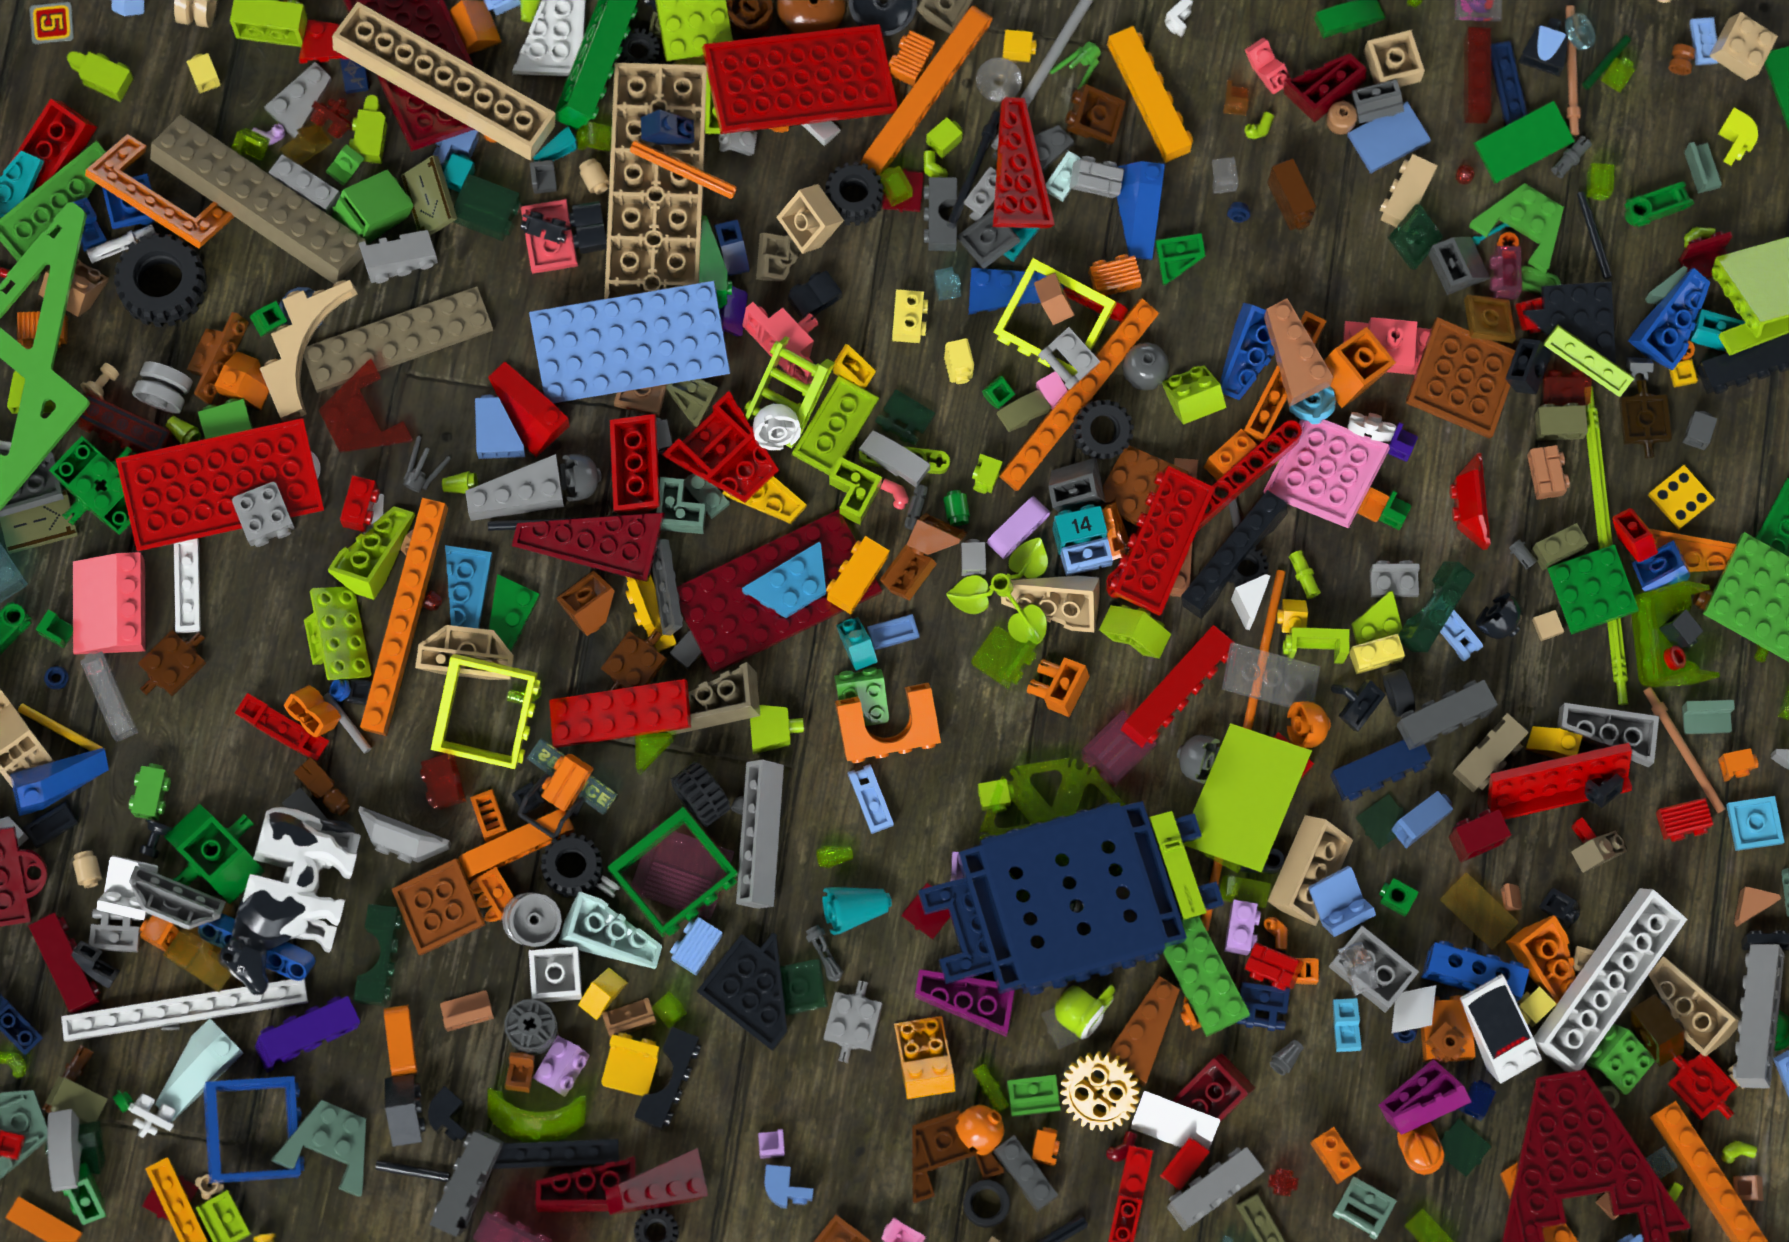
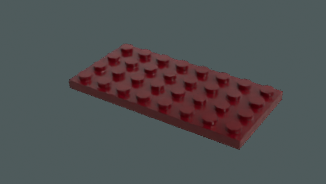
M343 0L348 13L359 2L474 67L444 0ZM377 75L411 151L475 130Z
M840 510L828 514L677 587L680 612L712 674L844 612V610L827 600L829 592L826 591V594L789 617L784 618L776 613L774 609L767 608L757 599L750 595L747 596L742 592V588L818 542H820L827 589L832 579L837 580L841 573L838 571L845 560L849 561L853 556L851 550L856 544V540L845 519L839 514ZM876 578L858 604L882 593Z

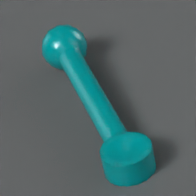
M1503 223L1492 229L1487 237L1510 226ZM1483 235L1479 237L1474 236L1472 240L1475 246H1478L1480 241L1486 237Z

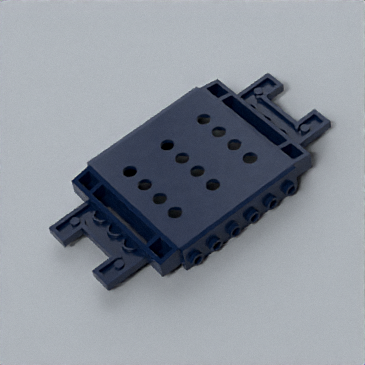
M1143 801L1120 806L1119 802L1114 804L1106 803L1098 806L1096 809L1078 811L1071 816H1059L1049 822L1031 824L1024 829H1012L1002 835L987 836L980 841L979 846L958 853L957 858L964 878L918 890L925 915L945 909L949 910L961 949L960 954L939 959L945 983L949 984L993 971L999 994L1022 988L1023 994L1030 992L1031 996L1044 992V988L1053 986L1054 989H1058L1068 985L1067 982L1076 979L1077 982H1083L1090 979V975L1096 973L1104 976L1114 972L1113 969L1122 966L1123 969H1129L1136 966L1138 961L1153 962L1160 959L1159 956L1162 955L1166 947L1182 943L1187 938L1181 921L1182 915ZM1195 813L1175 819L1183 843L1202 837ZM1111 841L1115 845V851L1111 854L1104 853L1101 848L1102 843ZM1058 854H1065L1069 858V864L1065 867L1058 866L1055 862V857ZM1111 864L1121 866L1122 874L1120 876L1114 877L1109 873L1108 869ZM1012 867L1021 868L1023 876L1020 879L1014 880L1010 877L1009 870ZM1065 877H1073L1075 879L1076 887L1074 889L1068 890L1064 888L1062 881ZM1217 881L1198 886L1206 911L1224 905ZM1123 886L1129 890L1130 895L1127 899L1122 900L1117 897L1116 889ZM1021 889L1028 891L1030 894L1029 901L1025 903L1019 902L1016 898V893ZM1077 899L1083 903L1084 907L1081 912L1076 913L1070 909V902ZM1128 909L1135 911L1137 914L1136 921L1132 923L1125 921L1123 918L1124 911ZM1028 912L1034 913L1037 917V923L1029 926L1024 923L1023 916ZM1085 922L1089 924L1091 932L1086 936L1080 935L1077 931L1079 923ZM1038 935L1044 939V946L1042 948L1036 949L1032 947L1030 940L1033 936Z

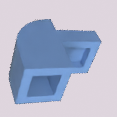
M472 130L437 142L436 145L440 147L435 149L433 155L439 157L441 167L446 159H450L453 152L471 158L480 139L478 131Z
M766 1165L765 1190L769 1199L775 1205L787 1209L788 1199H793L792 1203L807 1205V1201L813 1200V1189L789 1187L791 1167Z

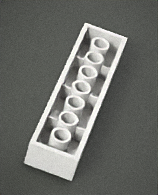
M1640 888L1533 1037L1537 1047L1564 1071H1580L1687 919L1655 890Z

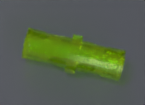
M982 1064V1066L980 1065L972 1072L983 1089V1095H987L994 1109L999 1113L1008 1108L1010 1104L1002 1094L999 1082H996L989 1072L987 1065Z

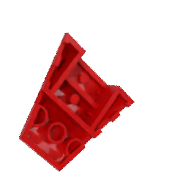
M728 391L712 406L713 413L683 441L677 439L662 456L746 503L779 469L767 450L762 448L758 441L755 440L752 426H750L744 413L738 407L730 391Z

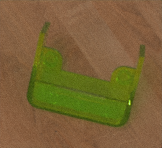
M1682 581L1644 592L1634 597L1639 611L1631 614L1638 679L1642 685L1648 687L1692 685L1720 677L1719 672L1701 670L1692 661H1686V665L1676 671L1669 669L1663 655L1664 651L1673 645L1659 629L1672 614L1685 609L1689 612L1692 606L1691 595L1710 590L1709 585Z

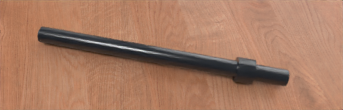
M997 111L992 112L988 124L982 130V139L947 222V226L950 228L956 227L965 205L964 201L970 193L990 141L994 139L997 133L996 126L1000 119V113Z

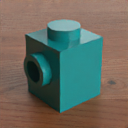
M452 154L449 160H445L442 170L448 188L462 194L465 193L475 172L474 163L469 157L462 154L459 156Z

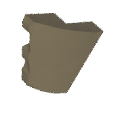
M764 232L760 234L756 279L766 281H783L786 279L791 265L798 259L797 255L800 252L789 235L780 236Z

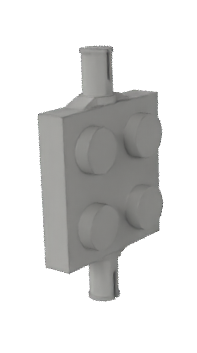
M858 981L855 994L847 995L838 992L834 994L823 1039L837 1043L842 1047L838 1061L843 1062L844 1060V1063L849 1062L851 1049L872 1050L883 1004L865 997L867 982Z

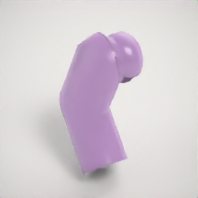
M275 124L272 130L268 132L253 128L250 138L263 144L271 145L284 138L285 129L280 124Z

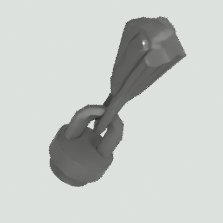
M819 925L806 931V939L808 943L812 942L818 951L828 981L837 982L841 980L844 971L835 962L823 937L826 934L824 929H820ZM819 938L822 943L820 945H818L816 942V940ZM825 951L828 955V957L826 958L823 955V952Z

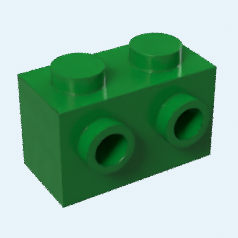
M86 1162L82 1163L79 1166L78 1188L62 1191L65 1196L68 1195L74 1215L77 1214L82 1225L106 1217L104 1198Z

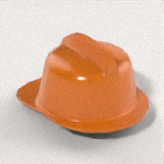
M1430 1122L1403 1135L1398 1132L1399 1146L1407 1164L1413 1171L1426 1175L1432 1174L1440 1168L1444 1159V1151L1438 1135Z

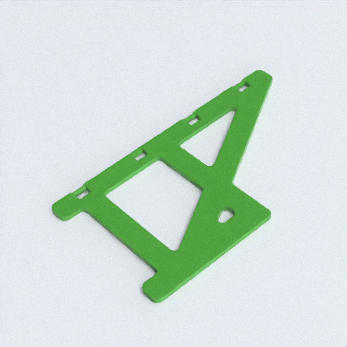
M73 202L67 203L53 219L54 221L45 232L41 233L0 284L1 319L46 265H50L33 347L26 349L0 328V358L25 378L10 451L6 456L0 454V510L4 508L90 405V401L53 371L87 216L85 211ZM59 225L62 229L53 239L49 235ZM12 280L15 285L5 294L2 290ZM48 400H52L56 404V408L44 419L45 403Z

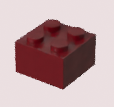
M1491 809L1479 813L1478 817L1473 821L1467 818L1458 822L1457 826L1453 828L1449 840L1460 863L1504 845L1510 838L1511 833L1500 810L1492 812Z

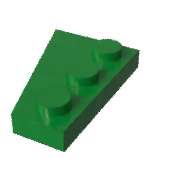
M497 574L489 630H494L510 652H512L540 598V594Z

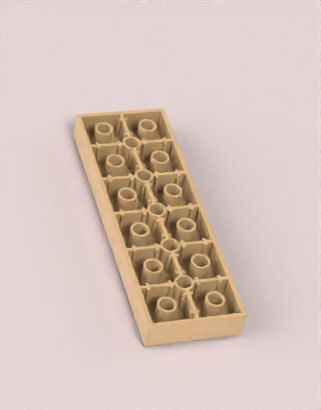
M615 63L604 299L699 283L703 186L631 153L630 147L633 141L637 140L704 171L706 65ZM657 110H663L694 120L695 142L655 144L642 140L641 117Z

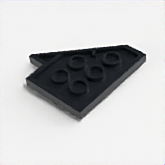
M1612 282L1541 286L1542 309L1523 311V314L1547 336L1551 334L1558 324L1616 364Z
M772 933L764 945L759 948L741 934L698 988L697 993L766 1047L774 1051L788 1033L777 935Z

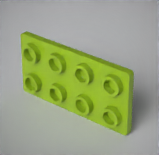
M347 587L312 588L310 596L314 613L304 619L312 664L321 665L324 663L328 680L369 678L371 676V669L356 594Z

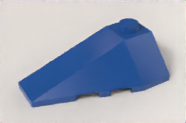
M1691 268L1641 322L1628 342L1646 357L1670 370H1674L1687 352L1689 346L1687 343L1691 331L1695 329V320L1699 309L1703 306L1710 281L1695 268Z

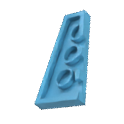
M445 545L451 625L479 629L492 552Z

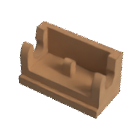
M648 998L602 1013L610 1039L612 1035L618 1036L619 1032L627 1034L657 1024Z

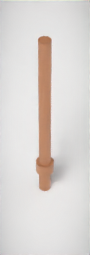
M1569 5L1566 6L1569 92L1567 118L1570 122L1571 135L1577 136L1579 135L1581 108L1578 107L1575 6Z
M1652 687L1645 689L1643 692L1652 705V712L1655 716H1659L1717 814L1724 811L1726 808L1668 715L1664 702H1660Z

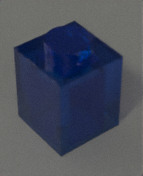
M1473 1081L1467 1090L1471 1102L1460 1107L1459 1111L1481 1121L1485 1118L1496 1091L1492 1090V1086L1484 1081Z

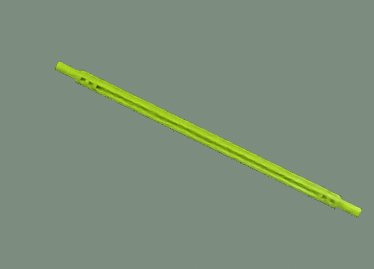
M1586 386L1583 388L1588 430L1586 438L1600 550L1613 545L1598 409L1595 408L1593 387ZM1621 618L1607 622L1613 681L1617 686L1618 704L1627 705L1626 682L1628 681L1622 623Z

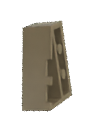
M1507 713L1452 774L1473 793L1478 788L1483 790L1489 784L1490 774L1494 771L1500 772L1507 764L1505 759L1510 754L1514 757L1522 749L1523 746L1520 743L1529 732Z

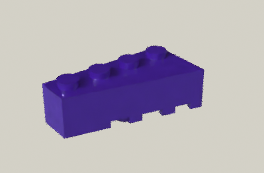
M340 996L329 1000L327 1002L328 1005L322 1008L314 1006L305 1011L306 1015L299 1018L292 1016L285 1019L281 1026L274 1028L272 1025L261 1030L254 1048L266 1073L274 1070L273 1065L280 1061L286 1064L294 1060L302 1050L310 1052L317 1049V1047L322 1045V1040L324 1039L327 1042H331L357 1029L360 1020L349 997L341 999Z

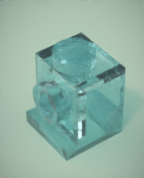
M953 267L935 270L934 284L938 300L942 301L961 297L960 278L958 274H954Z

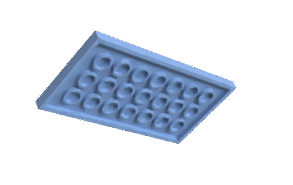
M715 281L529 312L544 396L552 403L731 373Z

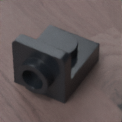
M1615 774L1611 779L1606 778L1600 786L1589 779L1586 782L1584 793L1590 802L1596 803L1599 807L1603 808L1622 792L1624 779Z
M1555 888L1551 889L1539 906L1541 911L1550 916L1555 915L1567 929L1579 919L1581 911L1576 900Z

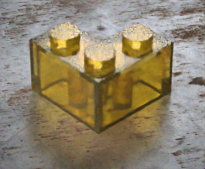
M179 931L163 954L164 957L175 965L192 974L217 992H220L232 975L219 964L218 953L220 951L217 954L212 951L213 945L191 932L189 935H186Z

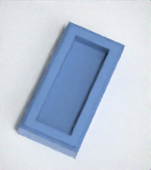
M913 614L867 627L874 651L919 638Z

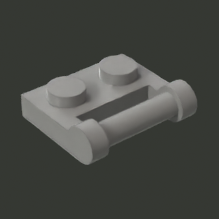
M1070 327L1038 354L1041 360H1046L1065 381V386L1069 390L1100 363V360ZM1056 349L1078 371L1075 376H1072L1052 354Z

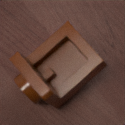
M511 1052L505 1090L530 1093L535 1070L534 1056L526 1052Z

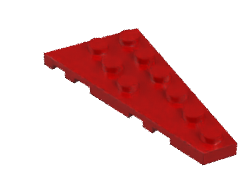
M1006 97L1001 101L993 227L1051 228L1055 223L1025 98Z

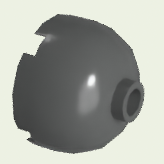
M1148 342L1139 343L1126 354L1122 366L1123 375L1134 388L1144 391L1153 390L1167 378L1169 371L1168 356L1156 344Z
M583 454L564 455L562 459L566 460L564 464H560V481L562 490L567 489L569 496H565L566 499L570 502L579 501L593 495L598 487V482L601 481L600 469L596 468L595 463Z
M1196 735L1188 739L1184 745L1179 747L1177 752L1182 773L1193 781L1205 784L1206 777L1209 771H1211L1220 747L1216 746V743H1220V741L1207 735Z

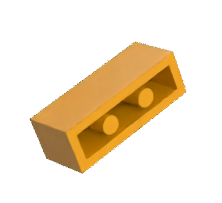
M866 536L862 542L858 540L851 550V553H853L849 561L845 560L838 571L841 573L837 580L832 579L826 589L829 592L827 600L847 613L852 614L888 559L890 550Z

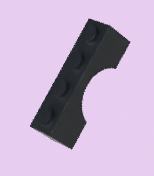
M674 1027L671 1028L663 1047V1053L670 1059L673 1065L672 1078L669 1084L660 1092L643 1095L634 1116L636 1121L661 1131L664 1126L669 1127L674 1113L670 1112L674 1103H679L683 1094V1090H680L683 1080L688 1081L693 1068L689 1066L692 1058L697 1059L701 1051L702 1045H699V1037Z

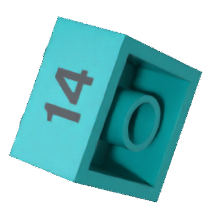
M1087 505L1082 507L1080 511L1075 512L1064 510L1054 517L1052 530L1059 555L1064 547L1107 537L1108 532L1101 506Z

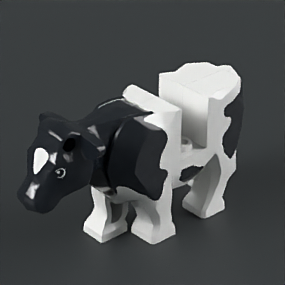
M275 807L266 811L253 860L287 868L283 882L250 874L244 896L236 911L232 935L229 942L218 953L219 964L226 968L233 977L242 982L251 994L262 995L268 988L269 982L265 973L267 950L275 948L289 939L299 938L315 940L321 944L324 951L330 953L337 927L328 926L325 921L318 919H328L333 925L338 926L345 900H333L331 897L323 898L316 896L319 886V871L322 868L330 869L333 865L344 878L350 879L361 836L354 834L355 829L350 824L344 821L321 820L300 810L285 807Z

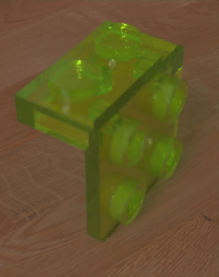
M996 626L972 658L971 664L1009 690L1013 683L1017 685L1024 675L1022 670L1026 664L1030 666L1036 658L1035 650L1037 645L1030 640L1026 644L1016 641L1010 633Z

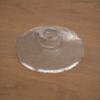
M993 58L983 63L979 68L976 84L984 97L991 101L1001 102L1004 98L1014 97L1019 92L1022 84V75L1019 68L1012 61L1004 58ZM1000 80L1003 84L997 86L994 82Z

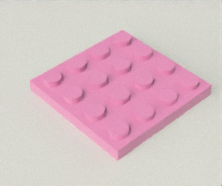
M1301 419L1299 424L1302 428L1299 443L1279 460L1263 492L1265 494L1268 490L1291 506L1349 528L1390 447L1386 443L1371 440L1370 437L1365 435L1364 437L1359 436L1345 427L1324 419L1319 424H1311L1309 421ZM1294 432L1291 438L1295 437L1297 434Z

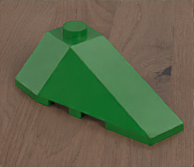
M702 216L699 283L715 281L720 309L727 305L728 295H732V281H728V271L707 216Z

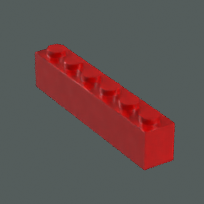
M1213 625L1125 721L1121 731L1141 748L1148 742L1152 745L1160 735L1159 729L1162 726L1167 728L1175 719L1173 714L1177 710L1182 712L1190 701L1187 698L1191 694L1196 696L1204 687L1202 682L1206 678L1210 680L1217 673L1219 668L1216 666L1221 661L1225 664L1233 655L1231 649L1235 642Z

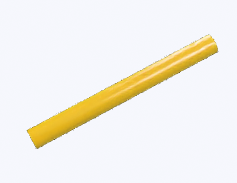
M23 703L18 708L19 713L89 751L103 748Z

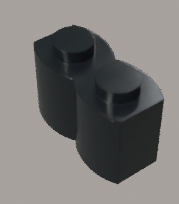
M600 201L572 205L573 212L569 213L571 227L576 226L577 234H572L575 248H580L581 254L607 250V239Z
M818 271L810 276L808 283L803 285L800 283L792 287L788 295V301L800 318L803 319L808 314H812L814 317L822 310L838 302L842 298V291L828 271L822 273Z

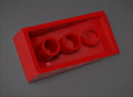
M49 100L13 157L14 159L20 151H23L44 161L31 193L76 158L97 129L96 125L62 101Z

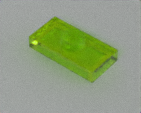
M1423 1208L1404 1225L1419 1242H1454Z

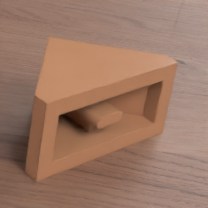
M1056 273L1034 282L1040 302L1053 325L1075 316Z
M1745 886L1740 890L1734 920L1735 926L1738 927L1782 898L1779 894Z

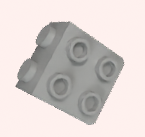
M270 482L237 495L232 499L250 546H264L269 543V539L276 536L278 538L286 537L291 534V530L295 529L275 482Z

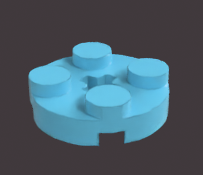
M1329 386L1290 406L1289 410L1302 420L1309 421L1311 424H1319L1335 410L1336 398L1334 391ZM1314 399L1317 400L1316 403H1310V402L1308 401V400L1313 401Z

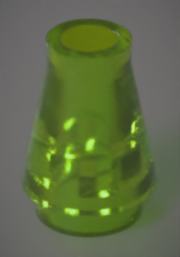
M822 845V848L816 850L818 865L820 868L825 867L828 869L845 861L853 860L851 846Z

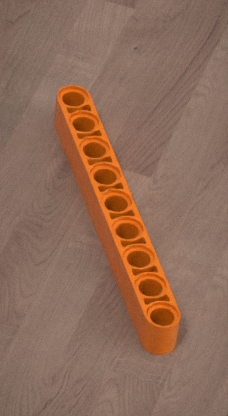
M974 5L970 7L867 150L860 162L861 166L863 163L868 165V170L873 168L876 171V175L880 177L884 174L986 32L993 19L990 15Z

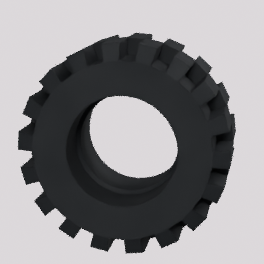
M853 162V165L849 166V163H844L842 169L838 166L835 168V174L831 172L829 175V181H826L825 194L843 220H845V225L850 226L851 222H855V226H859L860 221L866 224L869 222L870 217L874 219L877 216V211H880L883 203V184H881V178L879 175L876 176V171L873 168L868 170V165L863 163L862 166H858V162ZM856 185L865 189L868 195L864 200L853 203L846 201L840 193L846 187Z
M1098 400L1090 402L1078 410L1079 413L1074 416L1073 420L1075 422L1072 424L1071 430H1074L1072 438L1077 442L1075 445L1082 450L1083 454L1089 455L1091 458L1107 459L1120 455L1125 448H1128L1130 445L1129 440L1133 439L1134 434H1131V431L1134 429V424L1130 422L1132 420L1131 415H1128L1126 413L1127 410L1119 406V403L1111 402L1110 400ZM1101 415L1110 418L1115 428L1113 438L1104 444L1095 441L1090 431L1092 421Z
M694 761L671 778L672 787L677 796L700 824L708 827L730 810V803L725 793L701 764Z
M573 833L567 837L565 834L560 835L561 838L558 840L556 838L551 841L552 844L546 846L545 854H542L541 870L544 879L555 893H560L563 897L573 896V898H576L579 892L588 894V891L590 889L594 890L596 883L601 880L603 866L600 852L591 840L588 841L583 835L580 837ZM579 854L584 857L586 861L585 871L575 878L562 876L558 871V863L564 856Z

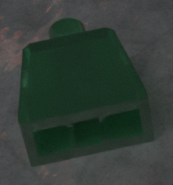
M100 1121L79 1124L80 1164L86 1162L91 1174H101L106 1163ZM48 1141L45 1144L46 1156H48Z

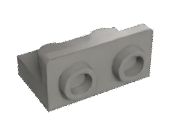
M992 167L988 168L964 201V204L973 210L969 217L974 221L979 220L995 199L996 170Z
M1410 560L1400 561L1399 564H1390L1389 561H1377L1370 568L1371 597H1383L1388 591H1393L1394 597H1418V571L1420 564H1413V561Z

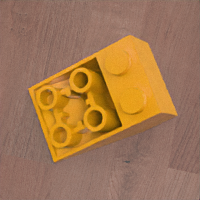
M942 1016L895 1023L894 1027L907 1099L955 1092L954 1073Z

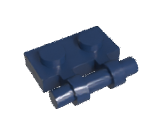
M1242 982L1240 996L1250 1016L1236 1024H1243L1247 1028H1253V1026L1267 1028V1031H1275V1029L1285 1030L1286 1021L1277 1020V1013L1287 1014L1290 989L1286 988L1283 991L1273 986ZM1255 1011L1269 1012V1017H1255Z

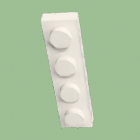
M197 538L174 544L176 633L201 632L199 540Z

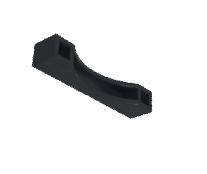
M1266 491L1181 595L1184 608L1202 620L1215 604L1226 583L1244 558L1261 540L1272 533L1286 517L1288 511L1285 501L1270 491Z

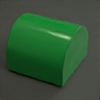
M998 376L982 390L986 400L997 409L1015 395V392L1003 376Z

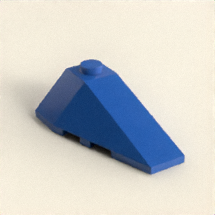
M1140 161L1117 166L1124 169L1121 192L1117 196L1129 257L1135 256V258L1152 260L1165 164Z
M1243 303L1234 327L1220 384L1224 395L1237 400L1242 398L1257 379L1256 376L1264 366L1269 364L1272 356L1275 354L1264 319L1266 310Z
M105 749L93 750L11 773L10 777L18 815L23 816L43 810L108 771Z

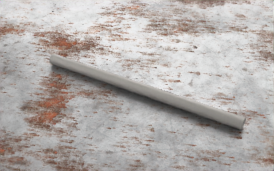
M1093 0L1079 1L1020 98H1025L1027 108ZM999 133L991 145L997 151Z

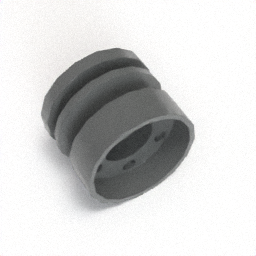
M535 999L522 1000L514 1004L507 1012L504 1022L505 1033L517 1051L526 1052L529 1055H540L551 1048L558 1035V1025L555 1016L546 1004ZM533 1020L536 1028H530L527 1031L525 1023H531Z

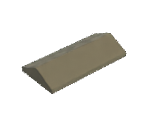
M921 0L916 9L928 23L952 34L962 20L972 0Z

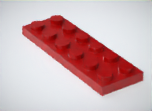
M685 679L549 700L552 745L555 748L691 728L688 681Z

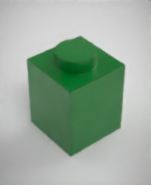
M277 301L256 310L250 316L260 337L276 330L287 322Z

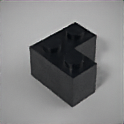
M414 1074L384 1078L385 1110L392 1145L400 1146L422 1142V1132H426L424 1117L419 1116V1113L422 1112L420 1083H415Z

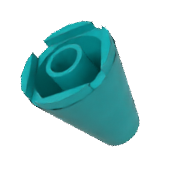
M827 887L823 890V892L827 893V896L822 897L823 911L826 923H831L834 928L829 929L833 935L841 934L887 913L889 907L892 906L890 894L886 893L884 889Z

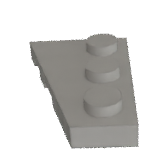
M314 62L264 108L297 141L305 123L307 124L311 117L310 114L330 85L331 77Z

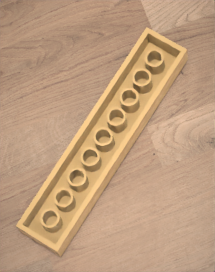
M359 2L355 4L332 35L333 50L530 161L555 127V112Z

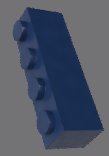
M1402 740L1332 771L1330 777L1341 800L1349 799L1352 802L1363 796L1362 793L1369 789L1371 792H1375L1383 788V783L1392 780L1395 783L1406 777L1405 774L1410 771H1414V773L1423 771L1427 768L1426 764L1429 763L1431 757L1424 744L1409 750L1405 741Z

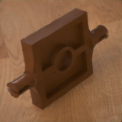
M654 629L647 640L638 638L630 631L625 635L601 667L615 682L609 691L649 685L668 660L654 647L661 636H663L660 632Z
M171 630L138 662L139 666L150 678L139 689L147 696L158 686L173 697L206 664L195 650L205 638L197 632L189 641H186Z

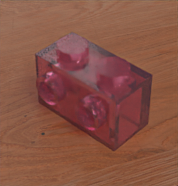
M1497 246L1494 254L1490 255L1489 267L1493 269L1494 275L1490 279V291H1494V298L1518 299L1522 291L1521 246Z

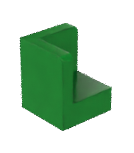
M1393 491L1379 521L1400 531L1411 509V505L1396 498L1398 492Z
M48 609L37 626L36 631L44 638L65 648L73 635V626L60 619L56 613Z

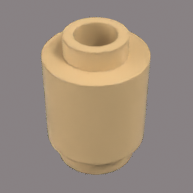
M593 158L579 166L581 170L580 175L590 193L598 195L608 189L610 180L600 162Z
M83 851L74 855L73 866L78 885H83L84 888L97 886L98 881L102 879L97 856H94L93 851Z

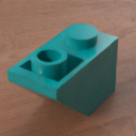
M858 617L847 619L843 623L836 625L847 655L855 670L878 662L871 639Z

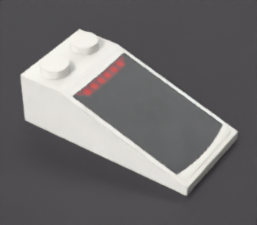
M1502 974L1460 998L1486 1069L1500 1084L1542 1060L1535 1040Z

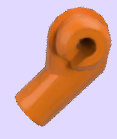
M1275 917L1266 918L1264 927L1275 937V950H1287V927Z

